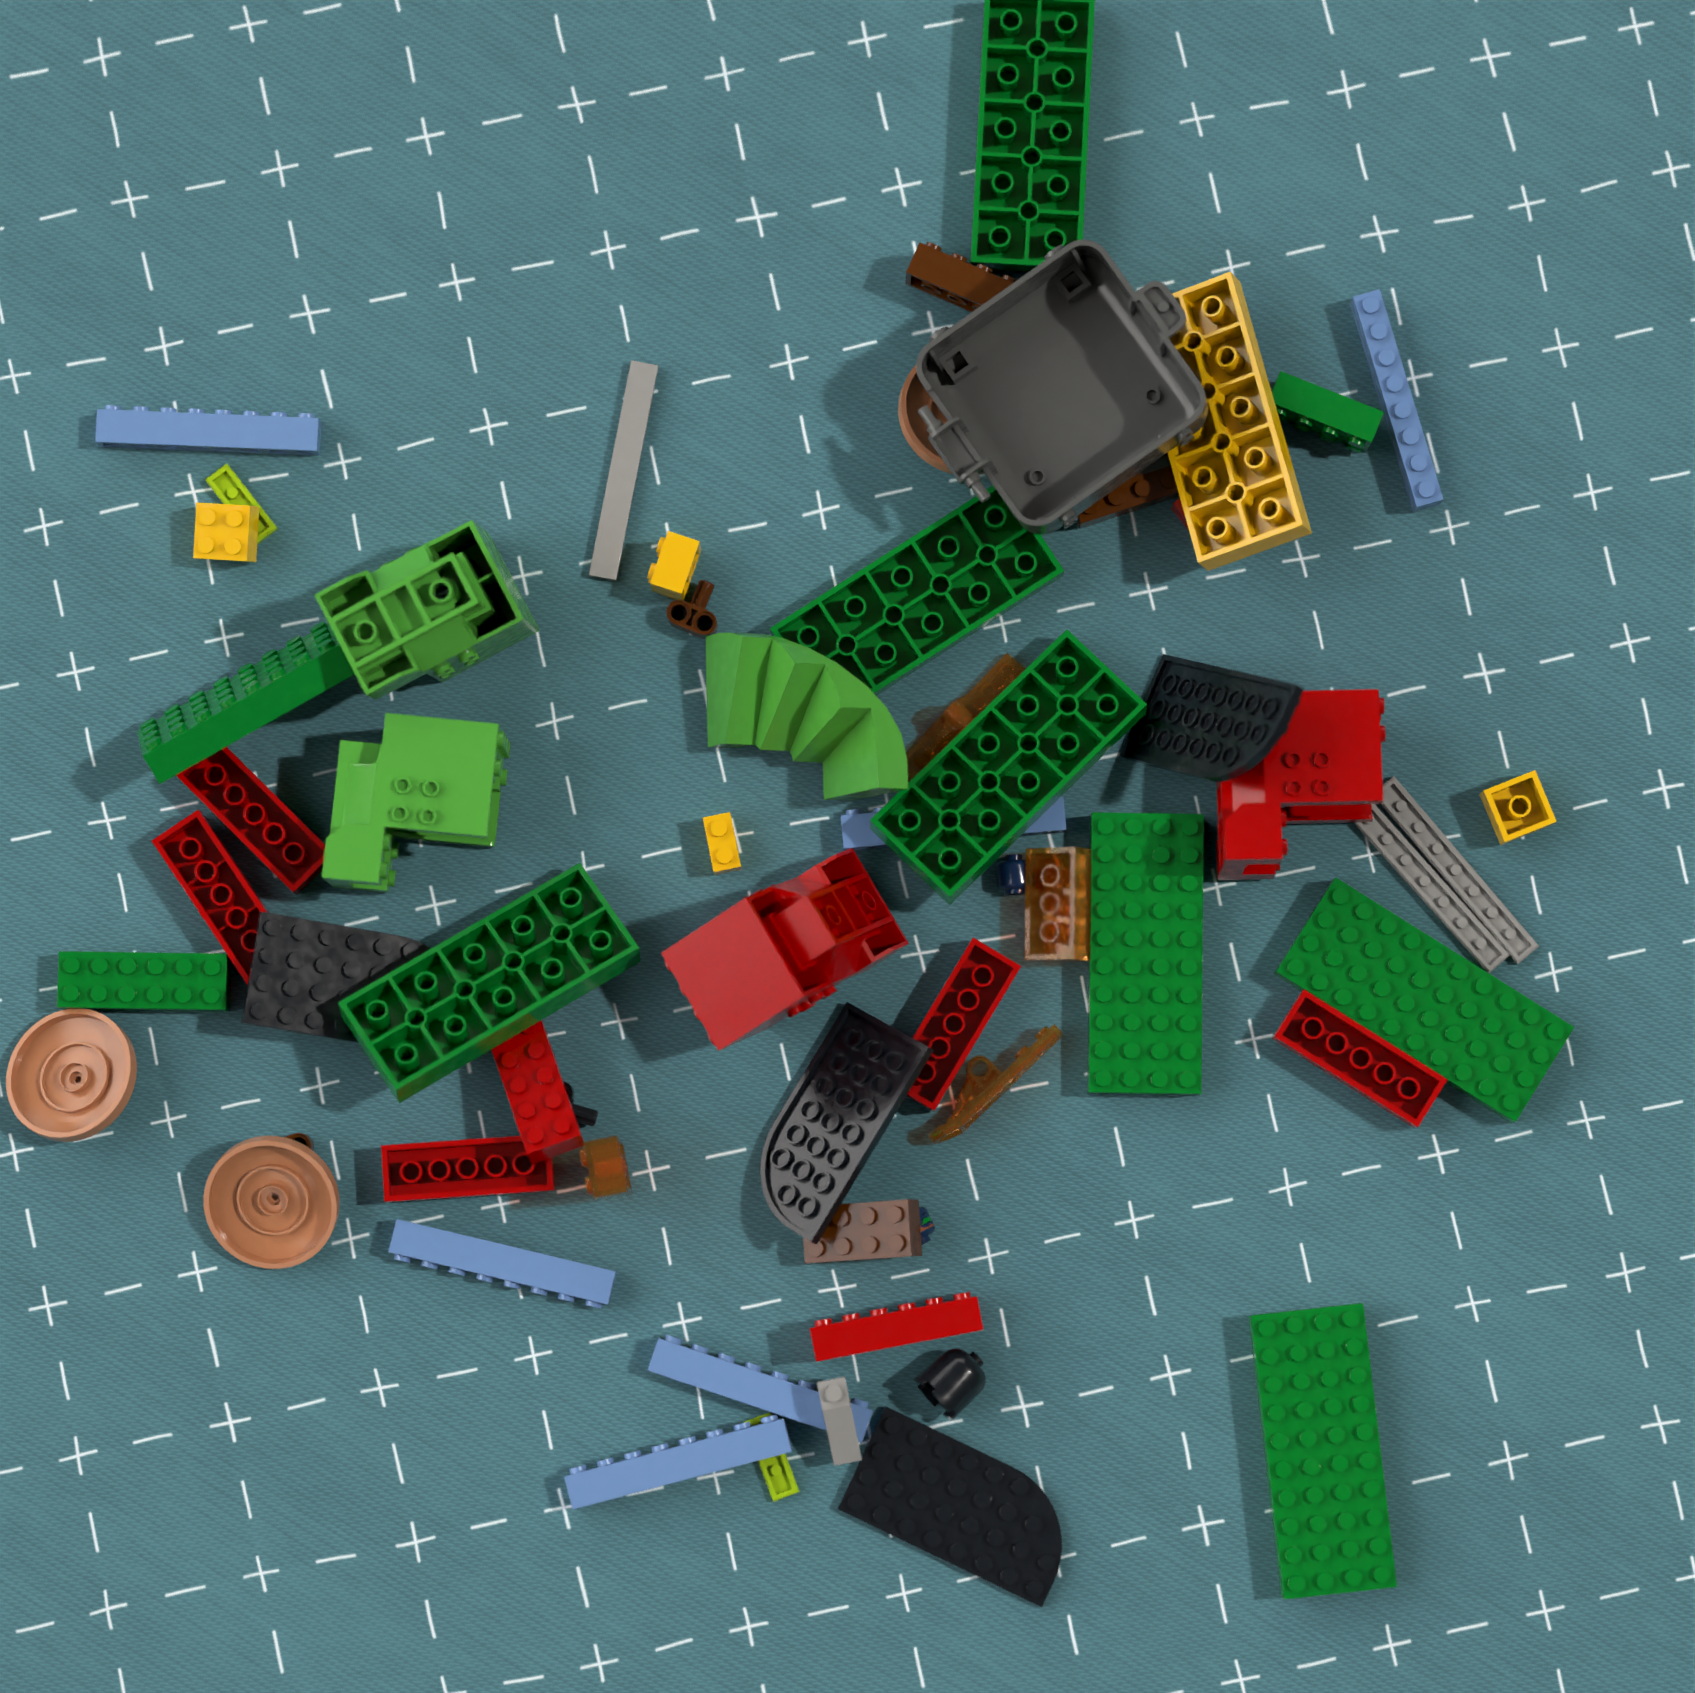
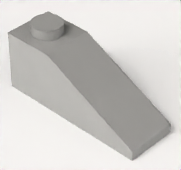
M845 1376L817 1382L834 1466L862 1460Z

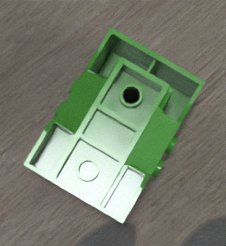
M473 520L420 547L409 550L402 557L383 564L374 572L366 570L348 576L314 595L365 694L375 700L424 674H428L443 683L540 631L490 533ZM447 585L449 588L448 596L442 600L437 599L436 591L438 587Z
M385 713L382 744L340 740L330 835L326 838L322 878L334 888L389 893L390 887H395L396 870H392L393 859H398L399 843L395 842V838L495 848L501 787L507 785L508 769H503L504 759L510 757L511 742H509L507 735H505L500 725Z

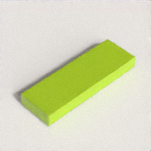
M227 463L205 480L223 504L259 507L257 545L278 530Z
M768 1412L745 1422L750 1421L751 1426L762 1424L760 1418L771 1416V1414ZM786 1454L758 1460L773 1502L800 1492Z

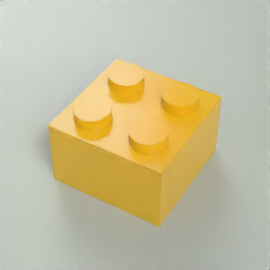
M196 502L193 558L256 562L259 507Z
M668 531L666 538L660 537L656 549L657 557L659 558L657 564H651L647 579H649L648 583L651 585L652 592L684 601L701 553L700 541Z
M1536 770L1483 790L1479 794L1500 846L1557 822Z

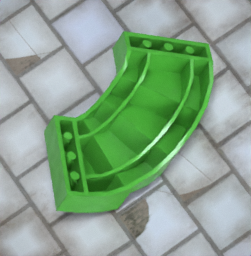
M716 633L705 637L708 747L741 748L756 745L760 750L790 751L793 761L822 763L824 800L854 801L908 789L907 757L899 728L887 707L867 685L838 663L811 648L771 635Z

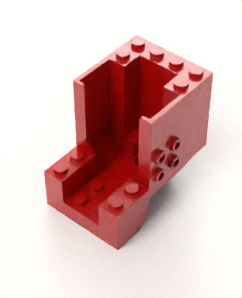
M1379 689L1303 691L1300 703L1289 722L1288 731L1279 739L1269 754L1245 774L1228 781L1216 782L1218 840L1216 841L1217 880L1274 879L1275 871H1280V863L1283 856H1287V839H1282V828H1286V824L1360 823L1373 821L1371 804H1381L1383 802L1381 742H1385L1386 739L1385 725H1380L1381 714H1384V698H1379Z
M853 848L829 857L796 878L778 885L773 884L764 890L756 891L661 954L665 959L666 967L677 979L680 991L688 998L694 1008L693 1011L696 1018L702 1022L707 1030L710 1042L720 1051L769 1029L787 1016L791 1018L800 1012L802 1013L816 1005L815 1002L837 991L836 985L869 970L908 945L909 942Z

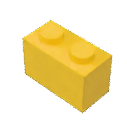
M730 812L703 817L714 875L742 870Z

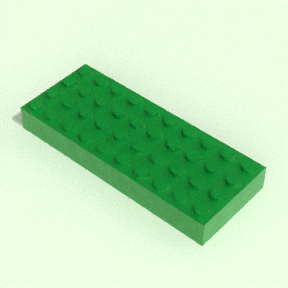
M984 0L971 265L977 266V264H981L995 271L1030 272L1044 262L1045 255L1059 245L1065 247L1071 242L1083 240L1095 0Z
M992 485L986 489L991 496L987 501L981 503L979 498L975 496L772 626L770 633L772 636L781 637L811 648L838 663L867 685L877 696L1061 578L1064 574V569L1043 537L1027 531L1020 525Z
M325 622L316 624L310 629L311 633L302 638L300 635L293 637L286 642L287 646L279 651L273 649L265 653L261 657L262 660L254 665L248 663L237 670V675L229 679L228 677H223L213 684L214 688L205 693L203 690L194 693L188 698L189 702L182 706L176 704L164 711L165 715L159 719L151 718L140 725L141 729L137 730L142 756L159 784L354 675L355 673L330 624Z
M1066 629L908 783V789L899 791L870 819V829L942 899L951 905L1146 714L1147 704Z
M1092 812L1090 815L1087 1094L1196 1096L1202 1094L1204 814Z
M578 863L343 999L338 1004L342 1018L398 1103H401L640 963V950L581 863Z
M1336 877L1331 881L1274 972V975L1300 991L1305 989L1448 1079L1447 1084L1509 1123L1517 1121L1574 1029L1569 1023Z
M1363 1303L1248 1315L1281 1598L1285 1600L1397 1587Z

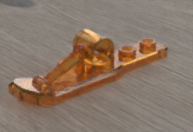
M1006 653L967 695L956 699L950 704L943 714L906 751L908 783L1025 670L1011 655Z
M1055 1024L1050 1028L1045 1026L1035 1036L1037 1041L1031 1047L1026 1045L1015 1055L1017 1060L1003 1073L988 1058L984 1056L973 1057L968 1063L966 1080L957 1098V1104L952 1115L947 1119L946 1124L929 1132V1139L934 1144H938L963 1134L1063 1037L1061 1030ZM978 1064H985L988 1067V1072L986 1075L978 1077L973 1074L974 1067Z

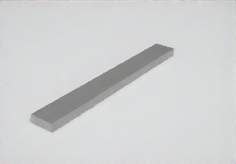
M631 360L589 571L590 577L617 581L659 368L658 365Z
M1395 776L1383 785V802L1380 805L1476 918L1509 953L1511 959L1516 964H1519L1537 949L1539 945Z
M1371 804L1373 821L1353 824L1487 973L1493 971L1510 956L1509 953L1375 804Z

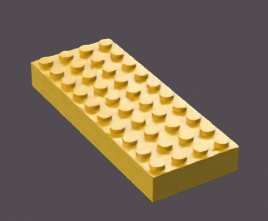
M1231 272L1172 294L1185 312L1186 324L1180 332L1170 338V341L1202 384L1208 402V416L1201 429L1193 434V440L1183 447L1177 445L1167 453L1197 561L1207 571L1312 534L1240 281Z

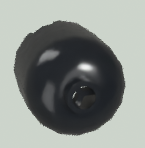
M949 1349L918 1374L914 1381L920 1383L917 1387L934 1407L939 1403L946 1410L943 1416L953 1420L985 1387V1373L981 1368L984 1363L973 1351L968 1354L962 1349Z

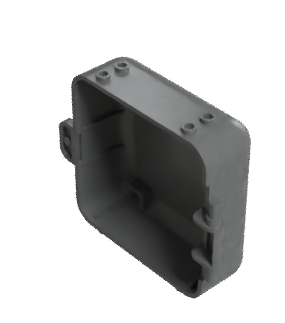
M1077 240L1065 247L1059 245L1045 255L1044 262L949 329L946 326L936 331L929 338L930 342L920 351L916 362L919 380L948 422L943 424L940 419L937 420L927 405L920 408L918 413L928 426L927 431L930 434L928 440L959 484L965 483L968 489L972 488L981 503L991 497L981 483L982 478L979 473L984 472L1020 525L1027 531L1039 535L1050 534L1062 526L1068 528L1078 520L1077 516L1167 452L1177 445L1183 447L1193 440V434L1204 425L1208 416V402L1202 384L1170 341V338L1180 332L1186 324V315L1167 286L1159 281L1149 282L1135 292L1107 251L1098 243L1090 240Z

